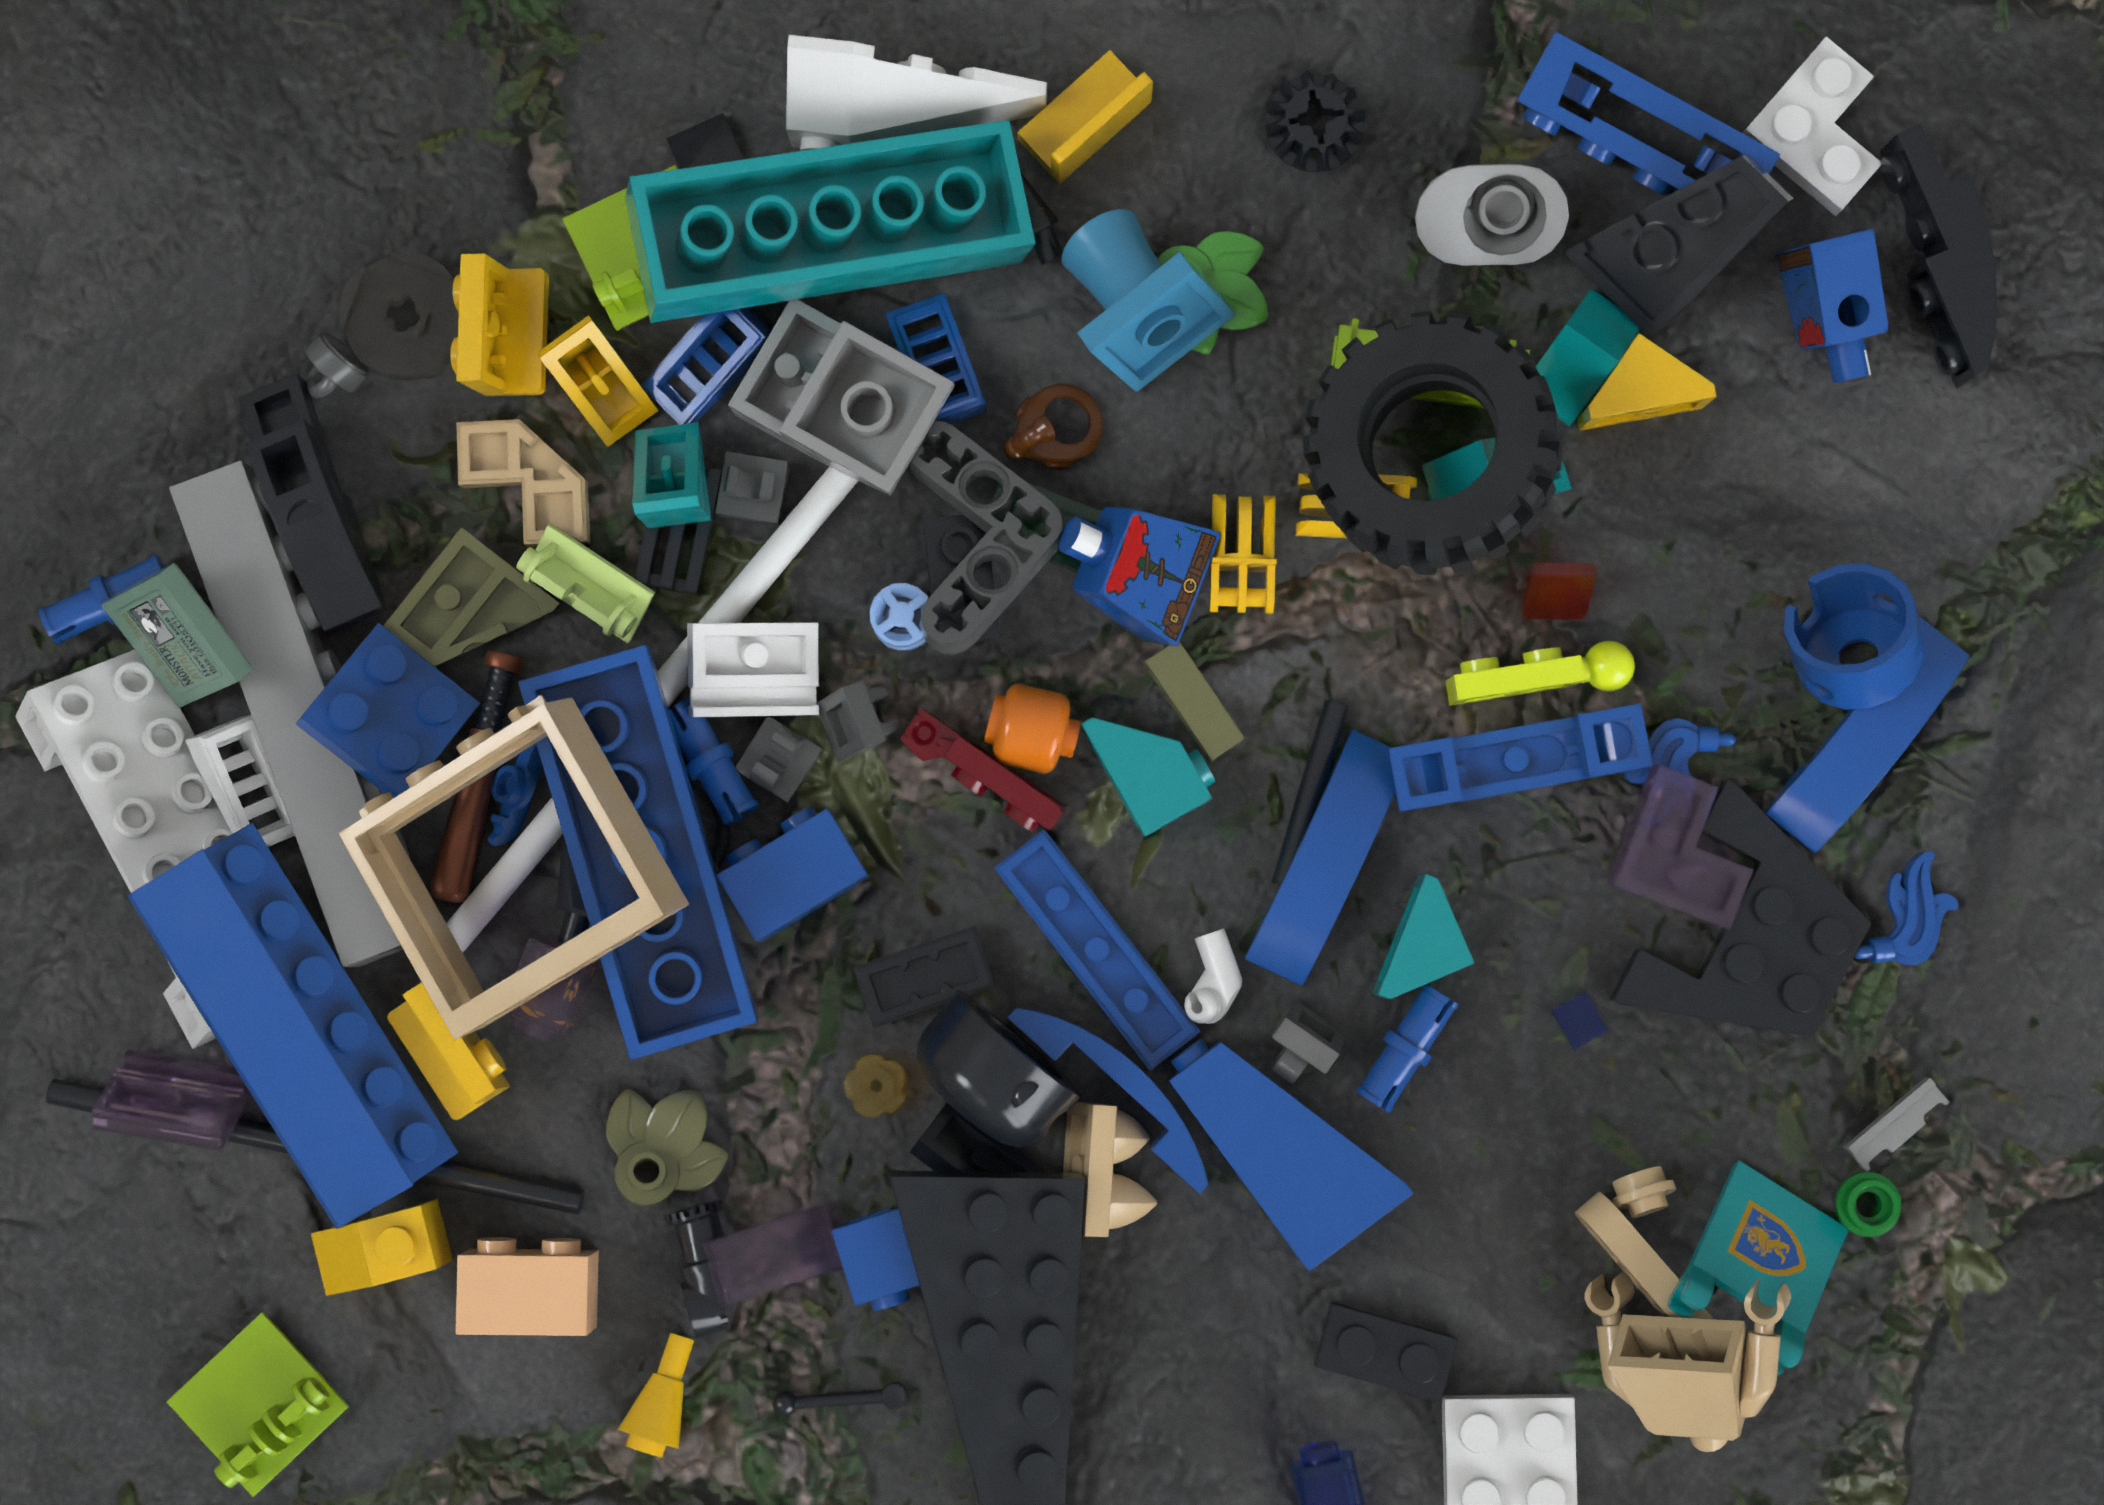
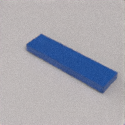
M1044 829L994 867L995 871L1149 1071L1200 1032Z

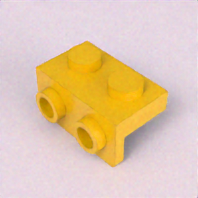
M485 253L461 254L460 274L456 275L453 282V300L459 312L458 337L453 339L450 350L452 368L457 375L456 381L485 396L542 395L545 392L546 366L537 355V352L547 346L549 274L541 268L508 269Z
M422 982L404 993L403 997L406 1002L388 1013L387 1019L453 1120L464 1118L510 1087L502 1074L506 1070L505 1063L493 1044L487 1038L480 1040L475 1031L454 1040Z

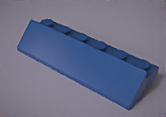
M253 822L210 847L198 851L127 896L336 1229L412 1187L415 1181L459 1153Z

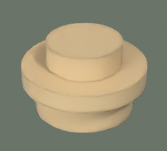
M1657 1166L1613 1181L1612 1184L1617 1197L1611 1201L1618 1210L1628 1208L1631 1218H1637L1667 1208L1669 1205L1665 1196L1677 1189L1673 1180H1666L1662 1167Z

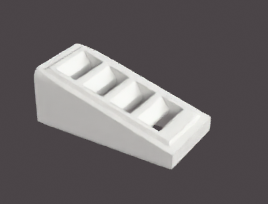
M252 715L239 717L185 740L193 760L232 834L249 825L248 820L275 809L280 820L257 829L266 845L270 847L295 836ZM238 740L244 751L222 760L218 748ZM251 763L256 774L232 783L228 772ZM263 786L268 797L242 807L238 796Z

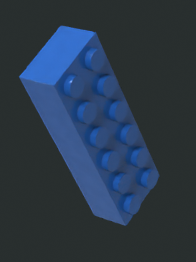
M644 645L518 681L525 705L540 695H543L547 702L573 698L690 904L600 958L630 1060L756 1023L759 1014L720 882L716 876L717 872L651 648ZM547 736L537 742L536 745L590 927L639 899V896Z

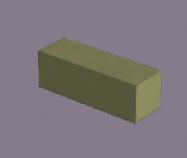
M1180 642L1178 647L1169 645L1145 661V668L1209 763L1245 739Z

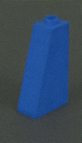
M1200 1039L1170 1061L1177 1071L1169 1076L1167 1080L1309 1272L1414 1194L1403 1180L1220 1041H1216L1210 1047H1207L1204 1041Z

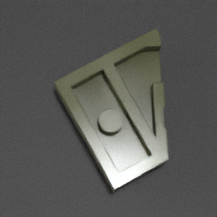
M461 527L383 627L436 667L554 612L560 603L535 583L528 584L525 582L522 573Z

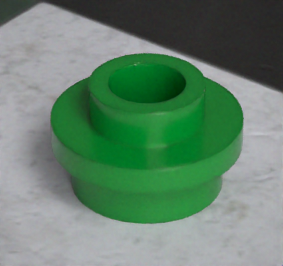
M1858 1172L1847 1177L1840 1184L1835 1195L1834 1206L1839 1221L1847 1230L1863 1237H1876L1891 1230L1898 1221L1901 1213V1198L1897 1188L1888 1178L1874 1172ZM1870 1192L1876 1201L1875 1209L1869 1215L1862 1216L1857 1210L1856 1202L1862 1193Z

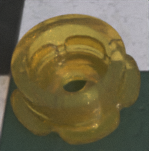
M869 1054L856 1062L855 1070L847 1073L844 1081L845 1094L847 1098L854 1101V1109L865 1117L877 1118L883 1112L892 1114L902 1106L906 1099V1092L903 1088L907 1082V1076L904 1068L897 1061L884 1060V1057L880 1054ZM873 1080H879L882 1083L881 1091L873 1092L870 1088V1083Z

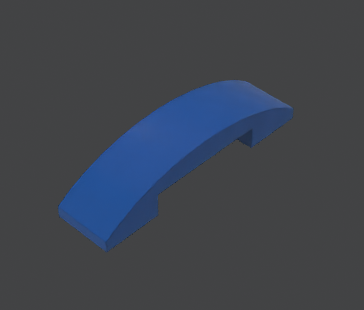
M1920 616L1919 620L1923 635V664L1914 682L1891 701L1870 709H1849L1807 764L1800 765L1764 811L1781 830L1812 854H1816L1838 831L1892 768L1938 707L1970 657L1968 653Z
M1641 703L1578 714L1574 717L1457 738L1449 737L1387 749L1398 812L1482 799L1653 767Z
M1353 729L1351 730L1273 901L1270 902L1244 957L1245 960L1303 986L1350 893L1395 794L1387 749L1391 747Z
M1016 1007L1007 1017L1054 1061L1074 1043L1166 1127L1150 1145L1151 1150L1199 1194L1209 1185L1202 1160L1184 1122L1157 1085L1120 1050L1098 1035L1075 1023L1038 1010Z

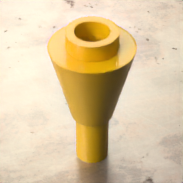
M670 1333L657 1373L651 1375L617 1429L629 1434L626 1447L663 1458L666 1446L679 1449L684 1382L681 1380L695 1340Z

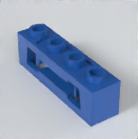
M1556 31L1517 99L1518 102L1528 107L1522 117L1524 120L1554 136L1561 125L1583 137L1577 149L1608 166L1612 164L1616 155L1638 167L1632 179L1663 196H1666L1671 186L1681 189L1696 180L1682 173L1685 165L1596 116H1593L1591 122L1559 106L1558 103L1563 94L1590 109L1601 89L1573 74L1571 71L1574 63L1610 81L1612 85L1608 90L1609 92L1701 141L1704 134L1709 135L1740 152L1735 159L1748 154L1768 174L1781 155ZM1704 145L1693 166L1709 174L1733 160Z

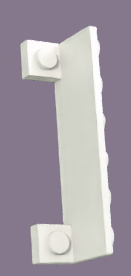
M135 650L27 691L15 716L44 772L63 765L131 893L198 851L204 850L232 834L201 776L185 741L195 736L181 709ZM172 969L176 978L163 995L192 1049H195L216 1039V1037Z

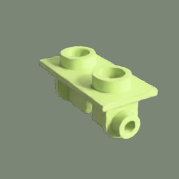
M551 523L547 525L536 550L529 547L522 554L516 566L518 570L524 573L523 580L528 584L537 583L602 626L605 635L609 637L614 634L626 643L631 641L656 593Z

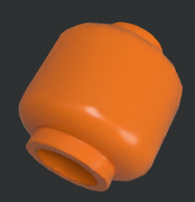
M1016 683L1010 686L1005 695L995 694L983 743L993 745V757L1001 764L1047 774L1056 767L1060 756L1072 758L1081 721L1069 718L1071 705L1066 695L1023 683Z

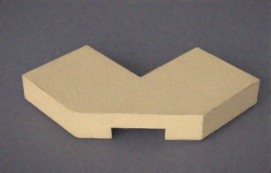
M519 419L456 422L459 486L462 488L522 485L524 545L527 547H537L547 525L550 523L581 544H590L588 482Z

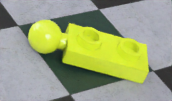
M1602 641L1592 646L1585 657L1578 655L1563 658L1561 647H1554L1523 653L1524 664L1500 668L1498 657L1460 663L1461 674L1453 675L1445 682L1449 706L1574 687L1589 682L1593 687L1601 691L1610 692L1619 690L1629 683L1634 674L1635 662L1633 655L1623 644L1616 641Z

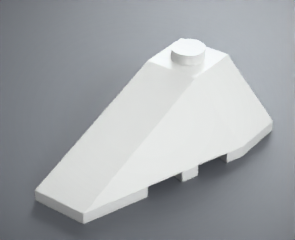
M789 35L786 131L791 146L800 148V151L1003 120L1012 121L1036 116L1047 106V82L976 67L964 68L959 71L958 76L946 74V70L937 64H933V58L912 54L908 57V60L896 64L873 58L875 46L797 35Z

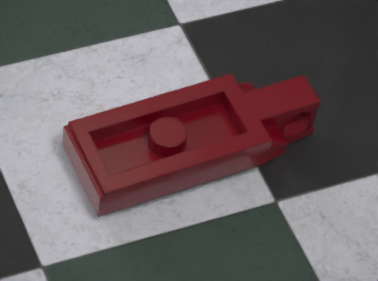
M920 709L900 738L922 761L945 757L955 764L956 767L952 771L951 776L976 794L982 796L987 788L1001 796L1008 801L1003 812L1033 833L1040 824L1048 830L1055 829L1067 811L1065 809L1066 805L1010 766L997 762L990 752L967 736L957 732L926 709Z

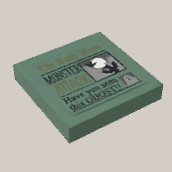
M174 563L123 589L101 604L179 708L237 683L253 670L252 665L180 568Z

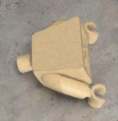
M1623 1272L1616 1276L1612 1281L1611 1291L1614 1296L1612 1297L1606 1291L1603 1274L1599 1275L1588 1285L1585 1291V1301L1590 1310L1602 1318V1325L1596 1326L1602 1377L1605 1385L1633 1407L1645 1428L1655 1435L1690 1437L1693 1446L1704 1452H1713L1721 1449L1728 1440L1733 1441L1741 1436L1745 1418L1756 1416L1775 1389L1781 1335L1774 1334L1775 1323L1782 1318L1791 1300L1789 1287L1786 1283H1782L1777 1295V1306L1770 1307L1762 1303L1758 1297L1760 1279L1753 1283L1745 1297L1744 1309L1748 1317L1755 1323L1754 1330L1747 1331L1745 1321L1623 1314L1621 1318L1620 1309L1633 1298L1635 1293L1632 1279Z

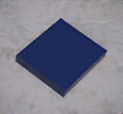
M1586 992L1551 1010L1573 1050L1607 1032Z

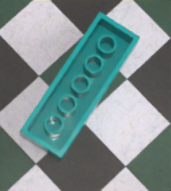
M1009 120L630 176L625 196L650 323L1020 264L1036 244Z

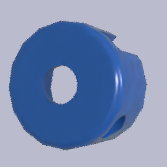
M1861 563L1837 565L1814 574L1808 579L1814 608L1802 626L1797 608L1790 604L1787 605L1784 616V635L1793 667L1803 688L1821 703L1844 710L1870 709L1895 699L1914 682L1923 664V635L1917 606L1906 583L1889 570ZM1879 593L1886 594L1895 604L1885 600ZM1855 642L1869 643L1878 651V657L1860 664L1842 665L1840 662L1842 651L1848 645Z

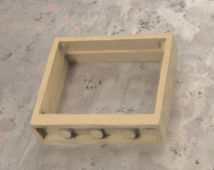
M540 695L528 704L514 708L508 713V717L512 722L510 725L496 734L492 728H487L465 739L456 746L461 756L445 766L441 760H438L416 770L405 779L410 787L395 798H393L391 792H387L363 804L364 808L358 811L361 819L338 833L454 1040L489 1025L690 905L572 697L547 702L544 696ZM548 736L639 899L484 991L395 832Z

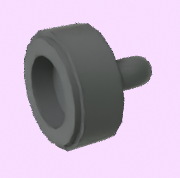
M320 333L305 350L308 358L314 364L306 382L307 392L314 399L327 397L337 386L354 393L369 377V369L361 358L342 341L329 333Z

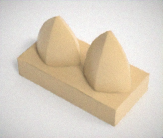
M1077 1101L1067 1111L1063 1173H1080L1085 1178L1082 1236L1109 1237V1229H1116L1133 1223L1145 1216L1157 1205L1156 1199L1140 1184L1123 1175L1113 1173V1164L1132 1157L1149 1141L1150 1137L1137 1120L1122 1110H1118L1117 1106L1091 1101Z

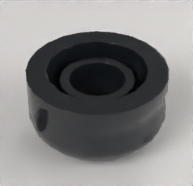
M958 990L923 1030L917 1042V1062L927 1082L965 1119L1004 1145L1022 1148L1039 1144L1046 1139L1049 1129L1055 1120L1070 1110L1082 1096L1072 1082L1031 1044L976 1000Z

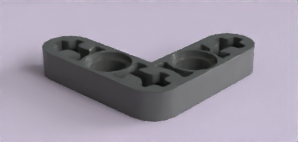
M934 421L909 463L910 470L920 482L986 532L984 537L932 593L922 608L921 624L926 642L932 649L942 654L955 655L965 652L977 642L1056 553L1063 530V520L1060 510L1052 501L965 434L944 421ZM943 443L947 445L948 460L960 469L953 484L950 483L953 481L952 467L937 457L929 463L925 462L924 446L928 445L931 448L937 449ZM990 477L1000 483L1003 493L994 503L987 505L977 504L967 496L966 491L969 484L977 478ZM1015 498H1019L1017 501V514L1028 523L1034 524L1040 518L1045 520L1046 537L1043 538L1035 533L1028 539L1022 537L1021 521L1009 512ZM1005 516L1004 521L1000 522L999 520ZM999 561L1008 567L1011 572V578L1002 588L995 590L985 589L974 579V573L977 568L984 562ZM963 587L973 600L962 613L964 629L959 632L951 627L944 633L939 632L940 625L937 615L942 612L951 617L963 606L964 595L959 590V588ZM976 603L980 604L985 608L983 610H980Z

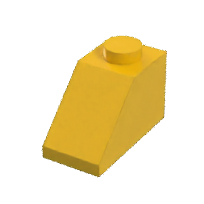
M438 1199L350 1222L337 1229L331 1227L311 1233L326 1296L373 1287L436 1270L453 1261Z

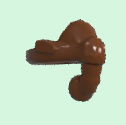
M1057 383L1046 386L1032 397L1027 396L1016 412L1019 421L1013 437L1006 441L1004 452L1009 459L1014 461H1041L1048 469L1059 471L1070 468V464L1085 458L1097 447L1103 433V417L1098 404L1088 392L1075 385ZM1060 398L1071 399L1078 403L1086 412L1089 421L1088 432L1081 442L1063 444L1055 440L1054 428L1049 419L1044 416V411L1051 401Z

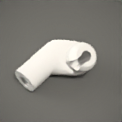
M1224 928L1195 938L1205 970L1192 992L1186 996L1184 1008L1187 1016L1193 1022L1199 1024H1211L1223 1018L1242 987V976Z

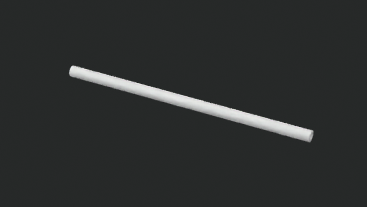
M829 466L699 623H740L857 484L858 480ZM687 637L657 671L668 708L688 685ZM552 798L446 923L462 952L468 948L563 834Z

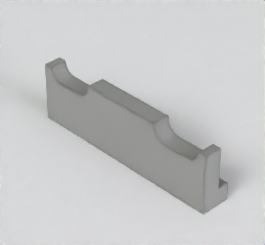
M1925 1077L1849 1141L1844 1148L1865 1172H1868L1870 1170L1869 1163L1876 1155L1884 1149L1893 1153L1926 1125L1924 1115L1938 1103L1947 1105L1949 1101L1936 1087L1935 1082L1930 1077Z

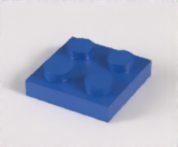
M378 623L295 724L383 793L391 792L393 798L410 788L405 780L410 774L437 759L480 702Z

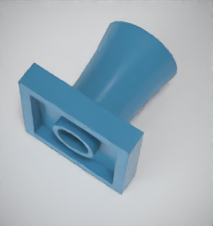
M1115 209L1096 216L1074 233L1063 250L1062 264L1064 268L1092 294L1105 310L1077 332L1088 350L1135 392L1142 389L1236 315L1225 298L1181 252L1161 266L1147 241L1137 215L1131 210Z

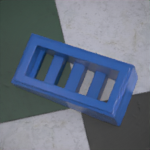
M944 293L885 314L899 352L927 368H932L952 360L956 362L958 369L942 376L951 380L954 384L963 382L966 391L947 398L934 421H944L951 425L987 412L983 394ZM937 314L939 315L941 326L907 337L903 326ZM947 337L950 347L915 359L912 349Z
M750 307L704 314L643 382L641 387L679 425L695 423L748 372L772 329ZM730 321L747 336L742 344L724 328ZM711 339L730 356L725 363L706 346ZM693 357L713 376L708 383L687 364ZM675 374L696 394L690 403L668 382Z

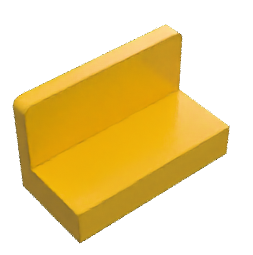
M1109 50L1017 132L1018 140L1060 185L1151 103L1153 80L1145 72L1136 78L1114 53Z

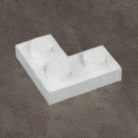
M1826 36L1745 129L1743 134L1780 153L1781 155L1775 166L1836 216L1881 166V162L1835 124V121L1874 76Z

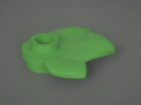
M1230 231L1214 232L1202 240L1196 247L1187 245L1173 246L1163 251L1157 257L1162 266L1177 253L1181 252L1225 298L1236 315L1222 325L1221 328L1230 330L1248 329L1267 320L1268 309L1265 298L1256 283L1247 276L1248 272L1258 262L1264 250L1263 246L1254 238ZM1219 328L1192 350L1208 355L1215 345Z

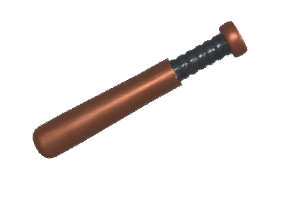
M496 651L487 652L484 665L490 668L489 678L483 694L484 699L478 715L479 720L476 727L471 728L469 737L487 728H492L495 734L500 731L503 724L502 719L505 716L504 710L507 707V698L510 695L512 678L514 674L522 672L523 658ZM496 769L454 795L431 882V893L437 899L461 903L469 895Z

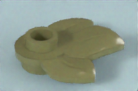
M631 1089L624 1090L615 1100L607 1120L606 1137L612 1150L619 1157L614 1171L616 1186L620 1194L630 1203L642 1207L655 1206L666 1201L674 1191H700L712 1184L721 1174L729 1155L721 1147L702 1141L706 1130L707 1110L704 1098L699 1090H683L673 1093L660 1100L653 1108L642 1096ZM651 1162L659 1168V1175L656 1180L651 1183H641L635 1178V1169L641 1163Z

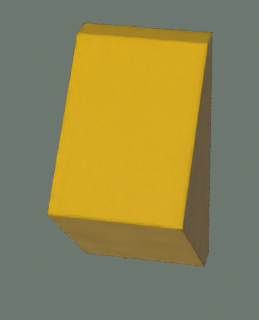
M589 315L537 352L541 361L607 447L659 411Z
M1639 333L1578 416L1579 431L1703 409L1717 397L1715 386L1702 375Z

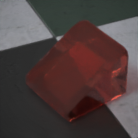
M1535 562L1522 573L1523 617L1531 620L1583 619L1588 611L1597 576V566H1593V563Z

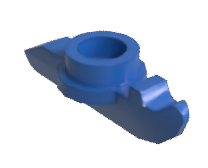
M536 744L521 752L515 765L501 767L493 778L491 786L492 796L502 806L499 814L492 813L490 818L494 825V830L488 837V842L492 846L505 845L517 835L524 824L543 769Z

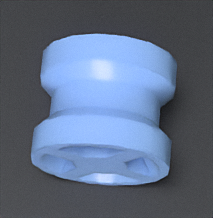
M895 583L883 588L874 597L870 607V623L878 639L888 648L897 651H912L923 646L926 640L922 631L921 613L928 599L927 595L918 587L908 583Z

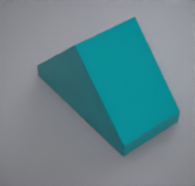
M1592 288L1536 365L1537 371L1541 376L1545 377L1552 393L1558 420L1568 427L1571 426L1620 361L1640 329L1621 308Z
M699 422L636 430L632 505L635 515L648 528L711 521Z
M1428 874L1417 877L1371 994L1384 999H1392L1474 964V960L1438 878Z

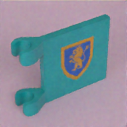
M1738 1160L1730 1170L1687 1269L1669 1297L1668 1308L1682 1318H1690L1694 1315L1695 1310L1701 1311L1707 1307L1714 1291V1285L1744 1303L1748 1291L1757 1279H1760V1287L1758 1289L1760 1301L1767 1306L1776 1307L1779 1288L1782 1283H1786L1790 1289L1791 1300L1784 1315L1774 1328V1334L1781 1335L1777 1376L1784 1372L1785 1367H1794L1802 1357L1805 1334L1848 1230L1836 1220Z

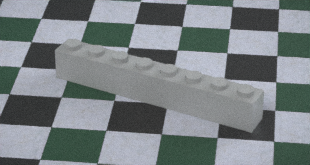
M240 460L171 486L169 489L215 616L252 665L253 670L239 682L342 966L360 967L403 950L401 944L338 834L361 819L358 811L364 808L363 804L384 793L295 724L340 670L341 665L331 649L324 651L316 629L321 627V624L305 593L302 591L300 582L285 552L266 506L253 467ZM397 830L395 834L410 858L404 838L400 831Z

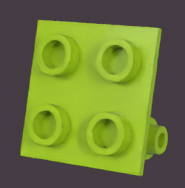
M674 165L663 171L677 170V167ZM627 188L562 218L593 282L592 286L603 308L605 307L616 331L649 316L625 202Z
M264 1312L260 1313L167 1401L169 1406L221 1462L214 1469L217 1478L229 1488H233L239 1482L252 1497L259 1493L350 1407Z

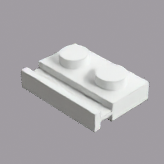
M687 623L688 687L690 688L688 716L819 715V705H816V686H819L818 623Z

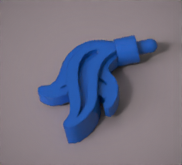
M1679 718L1662 722L1648 739L1653 767L1621 773L1629 783L1638 785L1646 783V807L1644 814L1638 821V826L1647 828L1660 822L1669 812L1674 796L1677 799L1674 810L1676 812L1682 811L1689 800L1692 789L1688 759L1696 751L1717 752L1719 746H1732L1736 742V737L1731 733H1719L1718 727L1696 726L1690 721Z
M1924 851L1917 853L1906 864L1902 875L1898 872L1891 875L1887 884L1886 901L1894 919V928L1888 936L1869 938L1867 945L1859 946L1854 956L1856 959L1869 958L1873 964L1894 961L1903 965H1918L1926 961L1933 953L1939 940L1944 914L1948 910L1955 911L1959 907L1956 898L1948 893L1933 895L1930 866L1935 857L1934 852Z

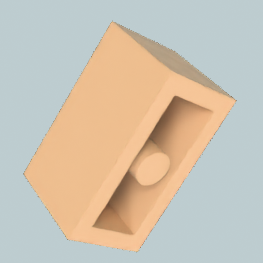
M516 1238L477 1239V1249H469L458 1255L457 1335L587 1336L597 1328L599 1250H581V1239L549 1238L542 1240V1249H516Z

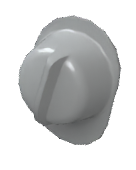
M1481 164L1448 169L1429 183L1419 197L1415 213L1417 236L1426 250L1445 263L1463 266L1517 265L1535 262L1552 252L1563 238L1569 219L1567 196L1558 181L1540 168L1523 164Z

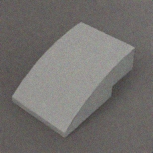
M797 299L788 302L728 406L735 416L845 475L891 495L955 384L849 323L843 321L841 324Z

